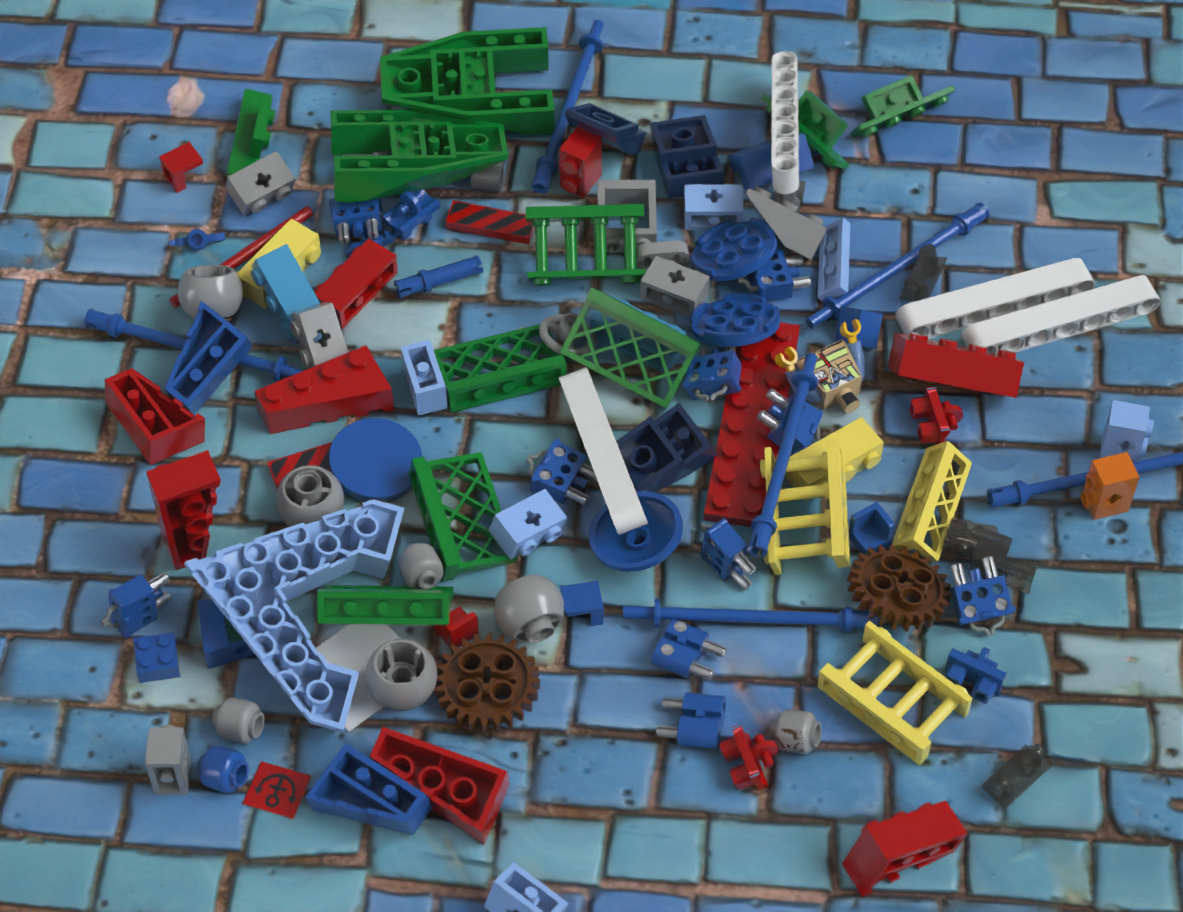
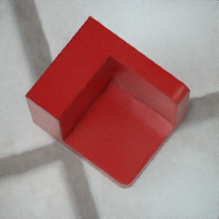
M190 142L159 156L163 176L176 193L187 188L184 173L203 164L202 157Z
M459 606L450 612L449 625H434V629L449 648L452 644L460 647L462 646V638L470 641L474 638V634L479 635L478 617L474 612L467 615L462 607Z

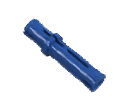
M475 255L471 258L429 271L425 269L419 270L416 275L394 280V286L398 287L395 288L396 294L401 299L421 291L428 293L434 287L475 274L483 273V267H479L482 265L478 255Z

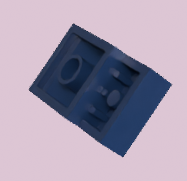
M591 103L568 108L565 112L567 122L574 130L576 127H579L602 137L603 143L625 153H640L647 132L638 129L639 124Z
M705 115L650 123L656 160L667 198L684 196V185H724V171L717 156V144Z
M680 402L656 420L650 416L616 441L636 492H656L690 475L718 455Z

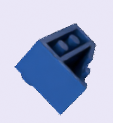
M201 301L194 323L187 333V340L181 354L179 353L165 386L166 392L173 400L176 398L181 401L183 407L195 415L253 347L248 337Z
M347 743L343 745L305 797L314 811L414 835L433 808L425 793Z

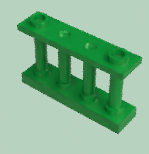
M644 204L526 207V223H532V227H535L536 271L527 272V281H533L535 286L551 285V280L622 279L624 284L640 283L639 278H643L646 269H636L635 225L638 224V220L644 219ZM620 220L624 233V269L607 270L606 225H609L608 221ZM579 221H591V225L594 226L595 270H577L576 226H579ZM550 222H561V226H564L566 271H548L547 227L550 226Z

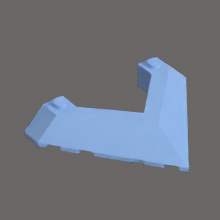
M373 499L362 503L360 507L348 511L343 509L324 515L321 520L306 525L303 522L255 538L253 542L244 545L240 543L216 551L215 555L200 560L194 558L184 563L193 577L311 724L343 732L359 672L327 663L322 653H318L310 641V635L297 615L294 616L286 602L351 571L384 579L402 519L403 507Z

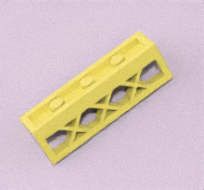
M949 441L925 449L892 541L897 551H901L904 546L907 547L908 551L916 549L925 558L930 557L931 563L939 561L972 462ZM952 459L960 466L957 476H954L951 465ZM944 482H947L950 493L948 500L945 499L942 488ZM937 506L941 516L940 525H937L934 510ZM927 531L930 532L933 543L932 548L924 543Z

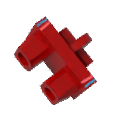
M935 386L926 388L925 396L910 400L909 411L912 419L925 417L928 419V422L918 423L917 434L920 443L936 442L937 445L946 442L945 438L950 434V430L958 429L957 423L964 416L960 406L951 405L950 401H944L941 404Z
M741 724L731 727L734 735L723 740L719 745L728 763L740 757L744 760V764L729 770L734 785L738 790L754 784L759 790L769 787L759 761L763 762L765 768L774 765L772 757L778 752L776 742L772 740L765 741L763 735L758 734L754 737L756 745L753 746L749 734L744 732Z

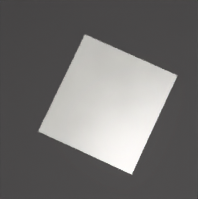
M349 624L316 647L317 652L322 653L327 663L359 672L344 726L348 731H351L384 707L374 699L369 691L366 682V668L368 660L377 648L388 641L400 639L387 624Z

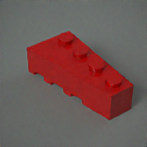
M208 450L169 464H161L152 470L146 471L163 541L175 571L185 568V561L194 558L200 560L207 556L210 540L208 529L209 525H213L214 516L212 508L217 503L216 488L220 487L221 482Z
M382 727L369 756L370 759L425 793L433 807L432 810L485 845L510 785L508 772Z

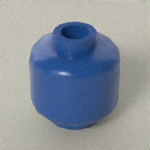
M213 746L198 760L197 770L201 783L207 788L224 793H232L239 787H242L247 781L249 765L245 756L238 750L224 746Z

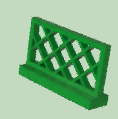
M591 287L586 297L587 300L559 353L667 409L702 343ZM590 307L601 312L605 325L588 330L585 317ZM607 316L611 317L616 321L609 323ZM621 323L628 326L632 339L615 344L610 327ZM583 325L584 332L577 334L579 328ZM606 328L611 346L595 350L590 333ZM633 329L643 335L635 337ZM586 335L591 352L578 355L569 350L574 338ZM648 337L655 340L659 353L642 358L637 341ZM633 342L638 360L621 364L616 347ZM660 344L670 348V350L662 351ZM613 349L618 366L606 370L599 365L596 354ZM676 351L686 357L681 369L672 372L668 371L664 358L665 354ZM592 355L594 363L585 359V357ZM660 356L665 374L648 378L643 361ZM640 363L645 380L634 384L627 381L623 368ZM619 369L621 377L612 373V371ZM678 373L676 379L672 383L670 375ZM664 377L667 378L670 390L665 400L653 394L650 385L651 381ZM646 383L648 391L638 385Z
M540 324L434 350L446 386L448 406L451 413L561 386L559 377L567 374L566 361L563 354L560 355L551 350L543 341L540 344L529 341L530 337L540 335ZM505 343L515 344L511 351L500 348ZM523 347L534 351L530 357L518 353ZM473 351H486L482 358L471 355ZM494 354L505 358L501 364L489 360ZM541 354L550 356L549 358L537 360ZM454 357L457 358V361L450 365L442 362L441 359ZM512 361L521 363V365L508 368ZM464 362L476 365L471 372L461 369ZM483 368L493 371L479 375ZM454 375L464 378L450 382Z
M482 452L432 461H425L424 456L412 458L408 476L430 545L435 548L444 566L442 582L454 580L456 574L516 563L517 556L509 559L507 555L496 556L487 551L492 541L496 543L497 541L491 535L489 529L478 524L483 514L493 519L495 514L502 511ZM476 463L479 470L477 477L473 478L460 471L463 465ZM443 469L452 475L445 484L434 478L432 470ZM455 477L471 485L465 494L450 487ZM474 488L487 494L488 500L484 505L469 497ZM445 493L460 500L455 510L442 504L441 498ZM464 503L480 511L474 521L459 513ZM454 519L469 527L464 537L451 531L450 525ZM473 530L489 538L483 548L467 540ZM463 546L478 554L474 561L461 562L459 551Z
M326 585L324 589H318L317 591L318 624L449 625L454 586H434L430 589H418L408 586Z

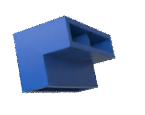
M799 133L800 173L814 168L805 133ZM772 140L728 155L732 171L739 172L744 190L748 188L755 189L756 186L761 187L773 182Z

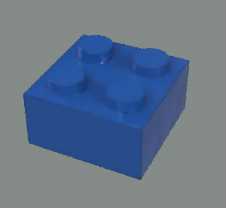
M174 632L133 638L139 683L180 677L177 641Z

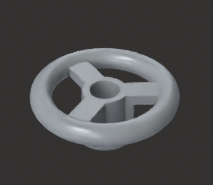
M566 313L551 315L545 318L539 326V334L546 346L559 353L563 345L554 341L549 335L548 330L559 335V338L565 342L578 315ZM581 325L577 334L584 332L583 325ZM590 333L592 343L595 349L597 344V337L595 333ZM574 338L569 348L570 351L578 355L591 352L588 343L584 347L574 348V342L577 338Z

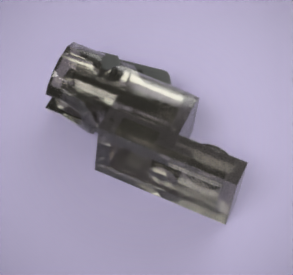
M952 517L945 536L943 549L949 550L962 558H971L969 570L979 568L982 579H987L982 559L992 556L997 575L1005 576L1007 587L1030 593L1037 567L1023 560L1008 558L1012 538L998 533L997 527L994 525L975 523L970 520Z

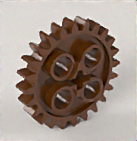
M893 544L890 545L889 551H886L882 545H878L876 552L868 548L866 554L860 553L857 561H853L847 581L850 582L847 590L853 592L851 600L860 601L859 611L868 609L869 614L867 618L879 617V625H883L888 621L891 623L893 630L896 629L897 624L902 625L905 632H908L910 625H913L916 630L921 631L923 624L931 628L934 621L940 622L942 615H945L952 596L949 593L951 584L945 582L946 574H937L940 568L939 565H929L930 557L918 558L919 551L917 550L913 554H909L906 546L901 551H897Z
M488 633L486 639L482 641L478 634H474V642L472 643L462 638V647L459 648L452 644L450 646L451 655L443 653V664H436L438 677L434 691L435 698L439 699V708L446 709L448 719L457 716L458 727L466 721L469 722V731L471 732L477 725H481L483 733L487 732L489 725H493L496 732H500V723L503 722L509 728H512V718L515 717L523 721V710L532 712V701H538L537 690L540 689L539 667H535L534 656L527 657V647L525 646L516 650V639L506 644L503 634L500 635L497 641L492 640L491 633ZM468 666L478 667L474 670L465 669ZM506 666L510 669L501 671L498 668ZM473 694L476 697L472 699H466L463 696ZM500 695H506L509 698L500 700L496 697Z

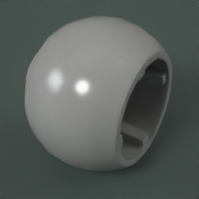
M200 265L191 267L184 271L178 283L179 303L187 315L194 318L197 316L201 301L224 319L235 314L242 302V281L238 273L229 266Z
M315 465L300 466L287 473L281 480L276 492L278 513L289 527L303 522L306 525L321 520L322 516L343 510L344 492L339 480L327 469Z
M537 574L527 575L508 583L497 593L494 602V615L500 629L509 638L516 639L518 642L538 643L549 638L561 624L564 616V600L561 592L550 579Z
M394 639L382 644L373 652L366 668V682L371 695L384 707L397 711L411 710L422 705L433 693L438 677L437 666L431 653L420 643L409 639Z

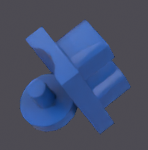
M424 189L413 191L412 193L405 191L400 195V202L382 215L383 222L390 226L392 231L395 230L399 233L398 237L405 240L412 235V229L417 225L426 224L432 219V214L440 208V201L430 197Z
M983 647L980 654L970 650L965 654L952 648L947 659L945 678L953 684L961 686L964 681L975 685L971 696L984 704H987L994 695L999 696L1003 688L1002 685L1006 672L997 669L998 663L988 659L990 649Z

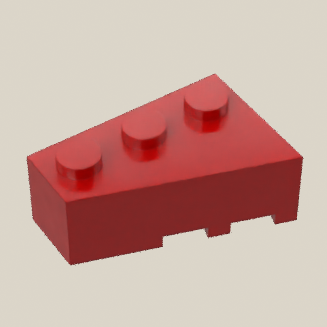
M133 368L105 379V403L150 465L205 442V418L198 413L194 415L185 409L183 403L178 399L172 400L163 394L158 385Z
M946 800L933 805L931 802L921 805L915 811L909 813L900 811L890 817V819L881 822L873 820L862 827L861 835L844 859L842 866L863 898L872 893L874 884L886 878L891 884L900 879L898 872L913 865L919 870L955 852L967 835V831Z

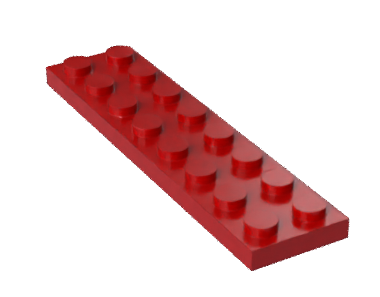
M781 322L778 330L770 337L757 343L736 346L735 354L742 363L739 382L741 390L737 393L726 394L716 447L718 455L714 457L703 520L719 522L725 518L728 524L751 527L753 518L761 515L766 497V478H762L760 460L765 459L764 448L771 447L777 458L780 446L767 438L771 428L759 421L757 416L762 410L768 413L770 406L775 404L766 397L770 389H774L786 399L789 396L790 383L785 375L787 370L776 364L775 357L777 354L782 353L785 360L788 361L785 349L792 347L797 350L800 325Z

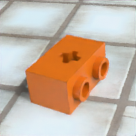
M1128 452L1092 460L1089 473L1086 474L1084 490L1081 492V501L1084 508L1089 509L1093 520L1129 512L1140 477Z

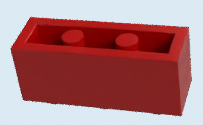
M368 238L361 246L353 250L351 256L342 265H338L334 269L332 275L323 284L321 283L315 288L314 293L320 303H333L341 329L398 273L396 254Z

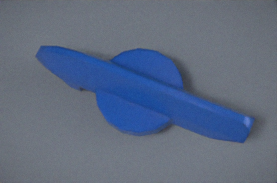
M194 229L188 233L187 237L174 239L168 242V244L173 246L188 245L193 250H201L206 247L208 242L225 240L226 236L225 233L206 234L200 229Z
M372 230L373 241L383 247L393 243L399 234L395 230L392 232L386 230L382 235L378 233V237L375 239ZM368 231L363 233L361 241L352 243L345 250L346 257H350L353 250L361 246L369 238Z

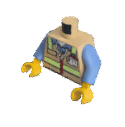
M857 319L852 320L853 333L847 330L846 322L840 325V333L848 339L847 343L842 339L813 353L817 356L813 374L818 378L819 383L815 390L808 391L806 400L816 403L821 409L827 410L839 404L845 413H851L860 406V401L856 396L860 393L861 382L865 378V358L861 341L857 340L856 337L861 330V324ZM788 347L785 349L788 361L785 360L782 353H779L775 357V362L779 367L786 368L785 375L795 393L796 388L791 383V377L796 371L802 370L805 357L797 360L798 354L796 350Z

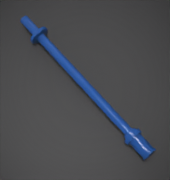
M594 20L590 33L585 34L579 40V46L583 50L546 154L539 157L535 167L537 170L531 182V189L537 193L544 194L548 192L551 179L558 171L559 165L556 157L569 124L565 116L566 109L575 107L593 54H598L603 49L604 44L599 37L604 24L600 20Z
M978 202L966 212L957 213L952 217L951 225L848 291V293L836 300L830 296L823 299L824 308L808 317L806 324L809 328L813 329L828 318L839 321L841 306L847 307L955 235L966 236L972 231L974 226L989 218L988 208L985 207L980 211L979 209L984 207V204Z
M89 309L85 315V327L108 332L109 336L115 338L121 334H127L183 349L187 338L126 322L123 315L118 313L110 315ZM246 354L238 363V365L272 373L275 382L304 371L300 368L288 366L287 358L282 356L279 357L277 362Z
M813 353L806 354L802 370L796 371L791 377V383L796 388L761 515L754 517L751 523L753 532L747 546V552L754 557H759L761 550L762 557L767 555L771 535L775 534L777 529V523L773 516L808 391L815 390L819 383L818 378L813 374L817 362V356Z
M1183 452L1136 461L1133 464L1138 474L1182 465ZM1089 472L1032 484L1016 480L1013 482V485L987 489L988 503L992 509L1013 503L1024 505L1031 496L1085 485L1086 474Z
M655 599L654 607L623 606V619L654 620V628L659 627L660 620L672 619L681 621L839 626L844 632H851V629L864 630L865 624L868 621H871L877 627H881L879 625V617L875 616L869 619L867 618L868 610H852V607H844V610L838 613L660 607L659 599Z

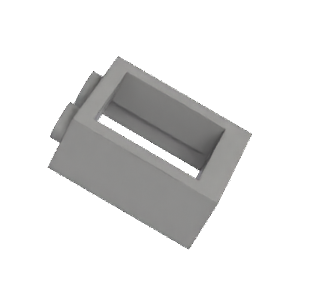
M598 180V205L644 204V207H648L649 228H635L636 246L643 243L656 242V181ZM606 228V252H624L623 228Z

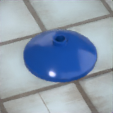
M637 491L636 493L648 524L621 535L617 533L607 504L604 505L594 517L589 530V543L596 558L605 566L623 572L645 570L664 561L676 549L683 533V521L680 512L670 499L655 492Z

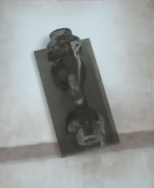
M926 244L920 248V256L909 278L904 282V289L900 299L919 301L930 298L947 261V257L937 256L934 245Z
M1025 744L987 779L981 787L1004 808H1007L1051 767L1043 760L1044 748L1039 744L1034 746H1027Z

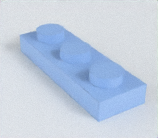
M844 218L825 226L827 230L820 242L818 299L822 302L827 296L836 299L848 293L850 223Z

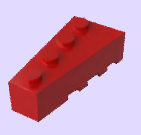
M895 332L887 367L898 376L1017 398L1025 363L1016 358L1017 353L999 349L998 354L987 352V347L969 344L967 348L958 346V342L954 340L940 338L939 341L928 339V336L910 332V335Z
M366 345L255 390L258 413L270 434L310 427L312 422H336L338 417L356 414L357 418L369 415V411L383 409V412L394 410L392 388Z

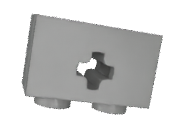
M275 151L228 176L225 188L244 216L250 212L256 214L267 207V203L274 199L280 201L288 197L292 193L295 177L279 153Z
M656 256L641 280L640 299L690 318L693 310L705 302L709 295L710 276L703 274L701 271L679 265L672 260Z
M323 302L291 313L293 321H290V327L294 337L299 339L302 350H299V356L304 367L309 369L348 353L333 303ZM318 333H321L322 338L318 339V343H315L313 338L317 337Z
M172 725L149 728L145 766L154 795H188L191 756L183 728H177Z

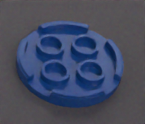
M750 218L749 221L731 223V220H728L710 228L696 240V247L690 256V260L694 270L701 271L703 274L710 276L711 281L737 279L758 270L770 260L777 248V238L775 232L764 220Z
M736 293L723 295V300L708 305L706 302L701 303L691 313L690 323L693 335L700 341L716 346L733 347L757 343L770 337L780 327L781 319L779 307L766 302L765 297L755 294Z
M369 418L349 424L336 435L330 448L329 465L331 473L339 480L343 491L349 496L364 502L373 499L378 501L391 499L393 501L404 496L412 489L408 476L412 458L422 457V452L416 438L405 427L390 420Z

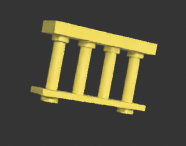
M839 439L826 440L827 452H822V456L790 459L788 462L786 473L823 468L824 471H828V480L820 485L781 489L773 516L777 523V529L775 534L771 535L768 552L764 557L765 564H770L775 575H781V560L828 555L829 558L833 557L837 568L850 567L845 455ZM771 447L764 448L765 459L760 460L762 478H766V494L776 462V457ZM825 497L826 500L829 499L830 509H826L825 513L779 518V502ZM818 526H826L827 529L831 528V538L826 539V542L780 547V531Z
M868 621L865 624L862 640L866 644L842 669H836L827 663L819 671L817 687L920 766L929 755L932 742L928 739L930 734L953 710L965 718L969 714L973 698L961 685L953 684L893 639L886 629L877 627L871 621ZM878 652L890 661L891 664L867 689L859 687L850 678ZM903 671L917 683L893 708H887L876 697ZM927 691L943 701L919 728H913L902 719L907 711Z

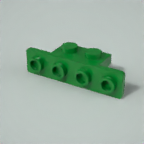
M911 75L865 94L861 100L871 120L858 125L850 132L851 137L854 138L859 135L862 138L869 137L878 132L877 128L882 125L890 128L902 121L901 117L908 114L910 118L916 117L926 111L925 107L932 104L934 108H937L949 101L948 96L955 89L952 85L923 98Z
M251 89L244 90L227 177L258 161L262 147L268 149L271 132L266 131L267 126L272 127L276 110L270 109L272 103L271 94Z
M806 90L798 100L799 133H805L809 149L822 154L821 160L833 169L835 167L847 169L850 164L832 147L849 125L813 92ZM763 94L761 99L767 104L766 110L772 114V96Z

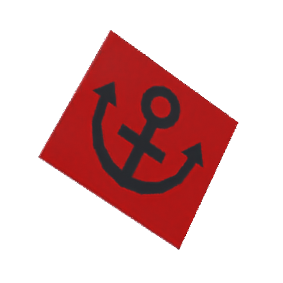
M261 761L243 804L294 819L311 775Z

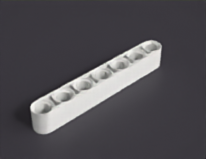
M790 51L778 52L772 57L773 189L780 194H791L799 188L798 63L796 54Z
M1073 258L905 304L896 311L895 318L904 334L910 335V332L926 335L930 339L963 330L977 322L1094 289L1095 281L1081 258Z
M1141 275L974 323L964 329L961 338L967 348L969 344H976L987 347V352L998 354L999 349L1017 353L1149 314L1159 307L1161 300L1148 278Z
M584 367L559 377L618 535L648 524L588 368Z

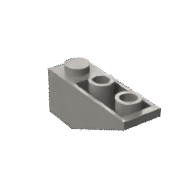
M758 186L754 190L748 188L745 193L775 232L782 245L811 260L827 230L826 227L822 226L824 220L809 212L806 217L797 213L798 207L782 199L779 204L769 199L772 193Z

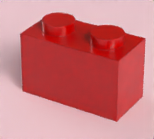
M579 127L575 128L559 149L561 188L569 193L583 198L586 197L602 176V137Z

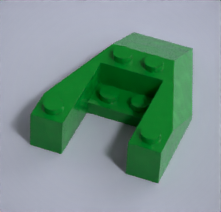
M546 27L464 31L380 57L382 103L407 110H419L472 121L501 123L504 125V131L524 135L552 134L554 132L552 89L495 92L494 79L495 73L548 71L549 58Z
M330 110L331 155H340L334 156L335 201L353 203L355 201H367L398 195L405 191L413 192L449 185L508 159L504 125L501 123L472 121L419 110ZM375 151H391V155L342 156V154H372Z

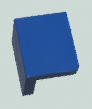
M841 306L835 341L838 342L843 339L847 343L848 339L840 333V325L846 322L847 330L853 333L852 320L857 319L861 324V330L856 335L857 340L861 341L862 347L875 349L877 347L883 314Z
M875 502L851 516L849 538L862 554H866L868 548L876 552L878 545L886 548L892 544L895 523L880 504Z
M598 581L560 586L566 616L589 614L591 626L604 624V607Z

